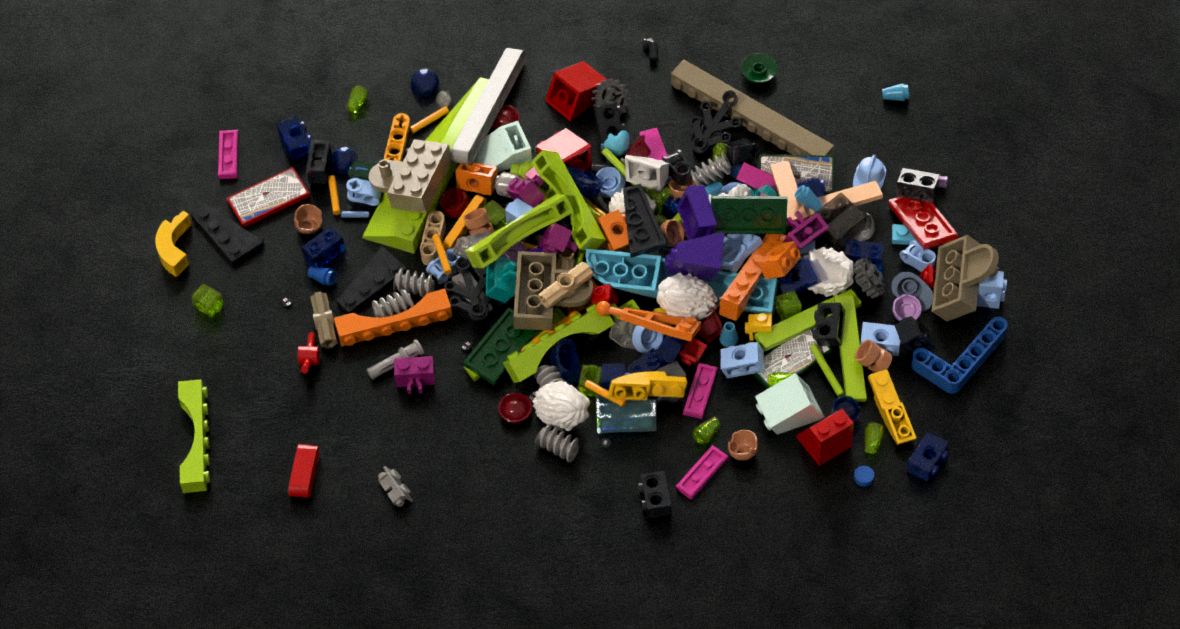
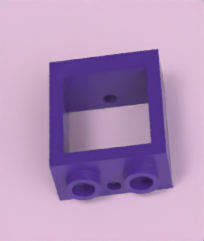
M691 185L686 187L677 205V209L687 239L711 235L717 223L705 186Z

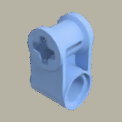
M358 178L348 180L346 187L348 190L347 197L350 201L371 206L379 204L382 192L374 190L370 181Z
M911 240L909 246L899 253L900 258L906 264L913 266L920 272L928 265H933V270H935V253L929 249L923 250L916 240Z
M449 249L445 252L452 270L451 273H444L439 257L428 264L426 271L436 278L438 284L445 283L458 272L455 265L456 261H452L461 257L457 249Z

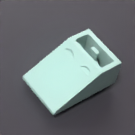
M516 121L501 126L486 136L473 163L497 167V173L511 169L512 163L522 164L525 161L531 162V147L519 122Z

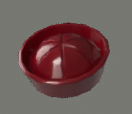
M502 105L492 124L493 129L496 130L501 126L516 121L519 122V112L512 106Z
M458 188L445 191L440 198V211L448 218L460 217L471 202L469 195Z
M522 393L507 394L499 402V414L510 424H520L529 417L532 411L531 400Z

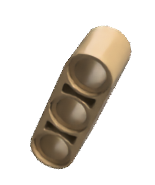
M433 211L428 215L420 246L421 260L427 266L431 261L439 257L433 239H431L432 236L439 234L443 242L446 230L445 218L440 211Z

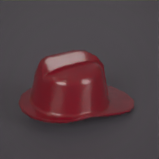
M645 135L640 136L634 142L626 155L649 157L651 150L644 141Z
M720 305L705 319L697 333L706 342H711L722 332L723 323L717 314Z

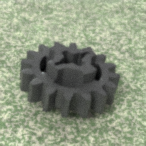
M613 78L602 80L600 84H596L598 90L592 91L595 97H592L591 100L596 102L593 106L616 102L617 106L620 105L621 112L626 113L624 107H629V104L626 103L627 100H630V97H626L629 90H624L625 84H620V80H613ZM607 108L604 110V117L610 118L613 112L611 108Z
M867 258L856 261L853 265L855 268L853 271L857 275L855 276L856 283L861 286L862 291L866 292L867 296H871L872 299L883 295V292H885L883 288L885 285L882 283L883 275L878 271L876 265L872 264L871 260L868 261Z

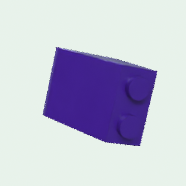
M719 232L678 242L665 258L667 274L676 275L682 273V275H688L690 273L693 277L696 276L701 280L712 281L721 269L724 233Z

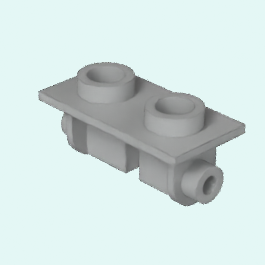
M384 466L383 468L386 472L378 475V481L386 492L392 488L387 494L393 504L401 507L406 499L412 502L413 500L409 496L411 492L405 484L400 482L399 479L401 477L395 469L391 470Z

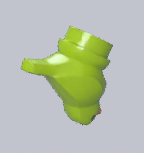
M525 161L522 164L512 163L510 173L518 175L519 178L526 179L525 174L534 166L529 161Z

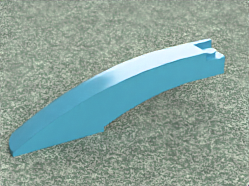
M586 249V262L590 266L593 276L604 285L610 283L612 288L657 299L658 285L668 277L674 276L667 274L665 258L661 256L642 254L630 258V253ZM719 270L712 281L703 280V282L712 287L715 296L718 298L723 296L738 273ZM762 275L743 312L772 313L773 315L776 306L777 278L765 279Z

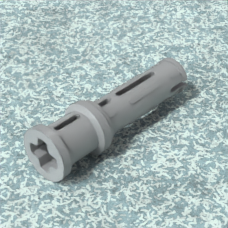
M415 339L409 346L399 348L398 353L367 368V372L371 379L374 380V378L394 368V358L424 355L423 348L418 340Z

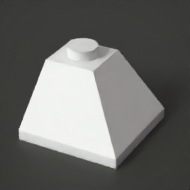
M625 156L626 181L635 184L641 183L642 186L657 191L662 190L669 176V163L653 158Z

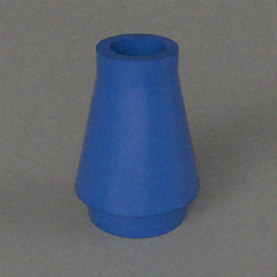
M311 266L308 269V277L325 286H332L336 282L337 273L332 268Z

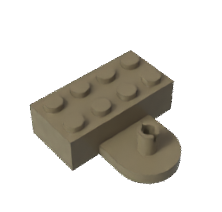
M414 139L403 162L382 159L371 169L369 181L372 188L378 192L387 193L393 209L427 213L451 164L449 145Z
M968 235L939 246L932 312L945 321H950L976 311L979 282L986 280L989 276L995 277L998 273L999 268L997 264L999 256L997 250L988 244L981 245Z
M518 251L513 316L514 329L552 331L554 306L578 307L586 304L593 294L591 278L577 287L572 296L564 297L552 307L545 308L539 300L538 294L556 282L560 274L568 273L571 270L556 269V253Z

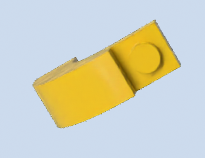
M184 211L175 216L171 223L164 220L156 234V248L160 261L164 268L176 277L189 265L187 255L175 247L177 239L192 225L189 214Z

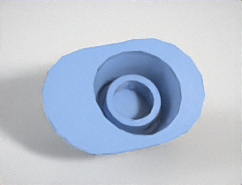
M876 155L867 157L860 162L853 179V187L876 181L881 190L886 176V168L876 158Z

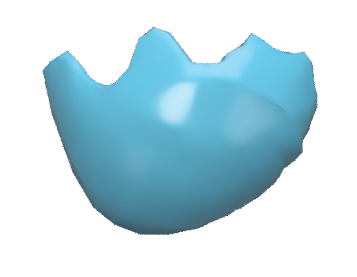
M623 130L617 136L609 133L604 144L601 143L600 149L603 151L605 148H608L615 157L625 155L630 148L629 133Z

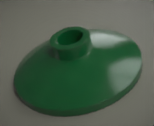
M756 53L749 55L743 60L741 72L750 82L765 83L775 77L777 64L769 55Z

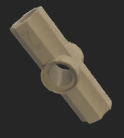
M316 292L310 297L321 347L326 349L333 348L337 344L332 310L329 308L327 294Z

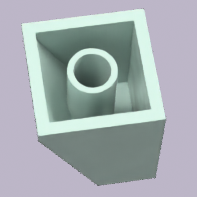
M796 373L755 396L758 402L756 407L766 418L763 420L769 431L772 429L776 434L824 418L810 387Z

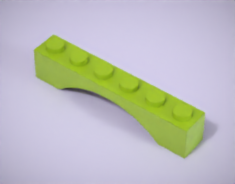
M542 150L531 161L534 168L556 194L567 196L574 212L569 214L572 225L571 235L579 250H596L606 241L605 236L559 153Z
M555 194L465 250V253L474 268L483 269L523 238L563 219L574 212L566 195Z
M593 304L586 308V313L582 315L578 313L570 318L571 322L567 324L563 322L555 327L556 331L553 333L546 332L538 337L540 339L538 342L533 343L532 341L523 346L524 350L520 353L517 351L507 356L508 360L503 362L513 382H521L536 373L544 354L557 341L571 334H600L614 325L611 316L598 315L596 304Z
M201 379L178 382V399L181 408L189 415L195 428L192 448L184 462L180 465V485L183 493L207 491V483H210L209 471H206V466L210 465L209 454H206V449H209V439L205 433L209 431L208 420H205V415H208V405L205 403V398H208L207 386H203Z

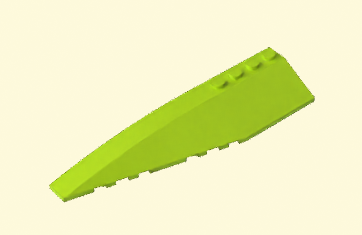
M480 77L425 141L448 144L451 152L489 80ZM451 162L427 213L393 209L387 193H384L362 236L363 239L415 254L423 238L427 217L431 212L436 211L440 198L445 192L459 163Z

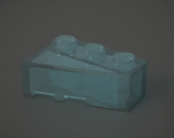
M596 393L597 433L656 431L655 400H626V405L621 407Z

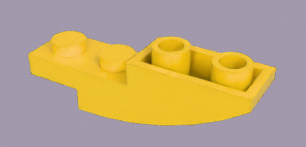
M888 370L870 374L868 379L875 394L874 400L896 444L899 445L915 440L916 435L903 402L900 403Z
M665 371L633 373L611 380L608 399L647 400L648 396L684 397L687 380L686 377L666 376Z

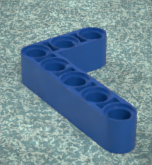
M994 317L953 365L948 364L927 349L918 348L913 353L912 369L950 394L957 393L1004 340L1008 323L1002 317Z

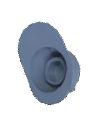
M903 272L895 276L891 288L897 298L903 294L913 295L920 301L922 306L921 312L931 307L933 292L920 277L911 272Z

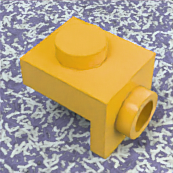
M772 313L749 314L748 322H745V333L749 334L750 341H754V332H772Z

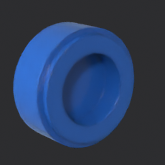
M860 466L854 472V481L860 486H869L874 481V471L868 466Z

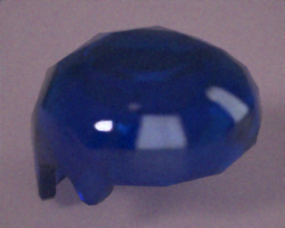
M429 69L418 70L414 73L411 80L412 91H417L422 96L435 92L439 85L437 74Z
M343 146L337 148L331 157L332 167L336 172L342 174L352 173L359 163L358 155L350 147Z
M841 396L834 400L831 406V414L843 409L853 422L859 419L861 408L855 399L851 396Z

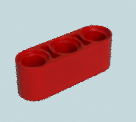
M298 444L289 482V496L310 498L319 459V446Z

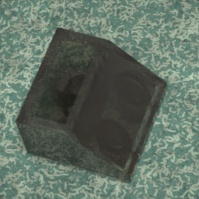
M842 192L814 213L818 212L829 226L824 235L838 250L868 227L866 216Z

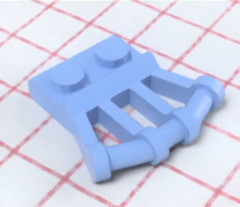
M728 234L726 237L724 236L720 271L730 270L731 272H737L744 260L763 243L761 238L754 234Z

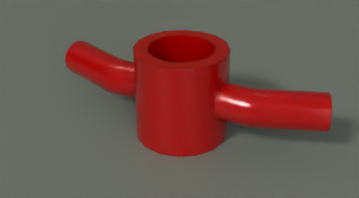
M313 332L308 334L307 346H299L298 364L302 365V373H307L311 365H319L320 349L319 346H315L316 334Z

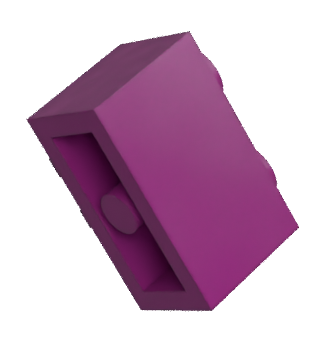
M537 174L531 181L518 177L510 181L509 187L505 191L513 200L518 198L534 208L545 198L538 189L545 181Z
M798 210L794 214L798 221H793L791 217L787 218V223L795 229L787 234L784 241H795L797 248L801 251L822 236L829 226L818 212L808 220L803 221L802 214Z
M557 223L547 226L539 244V247L543 248L542 251L545 253L558 254L563 252L564 249L576 252L578 248L575 242L569 240L572 230Z
M433 356L394 358L396 387H407L408 394H412V388L417 386L419 394L423 393V385H435Z

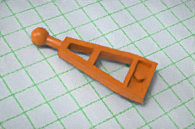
M601 301L596 305V312L600 316H607L609 314L619 316L620 320L687 341L693 340L700 330L702 323L694 317L672 316L626 307L619 309L611 307L606 301ZM665 324H671V325H677V326L674 328V327H671V326H668V325H665Z

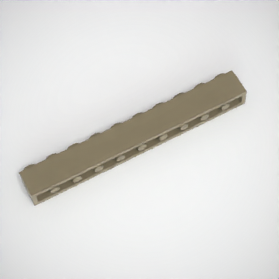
M683 60L671 73V85L674 88L682 90L691 98L701 102L709 101L717 112L724 103L722 100L723 94L728 90L734 91L738 96V102L735 106L729 108L725 116L730 119L733 117L740 118L742 126L746 127L750 132L760 135L764 140L777 145L778 148L786 150L792 155H833V144L688 61ZM730 98L728 102H732L734 98Z

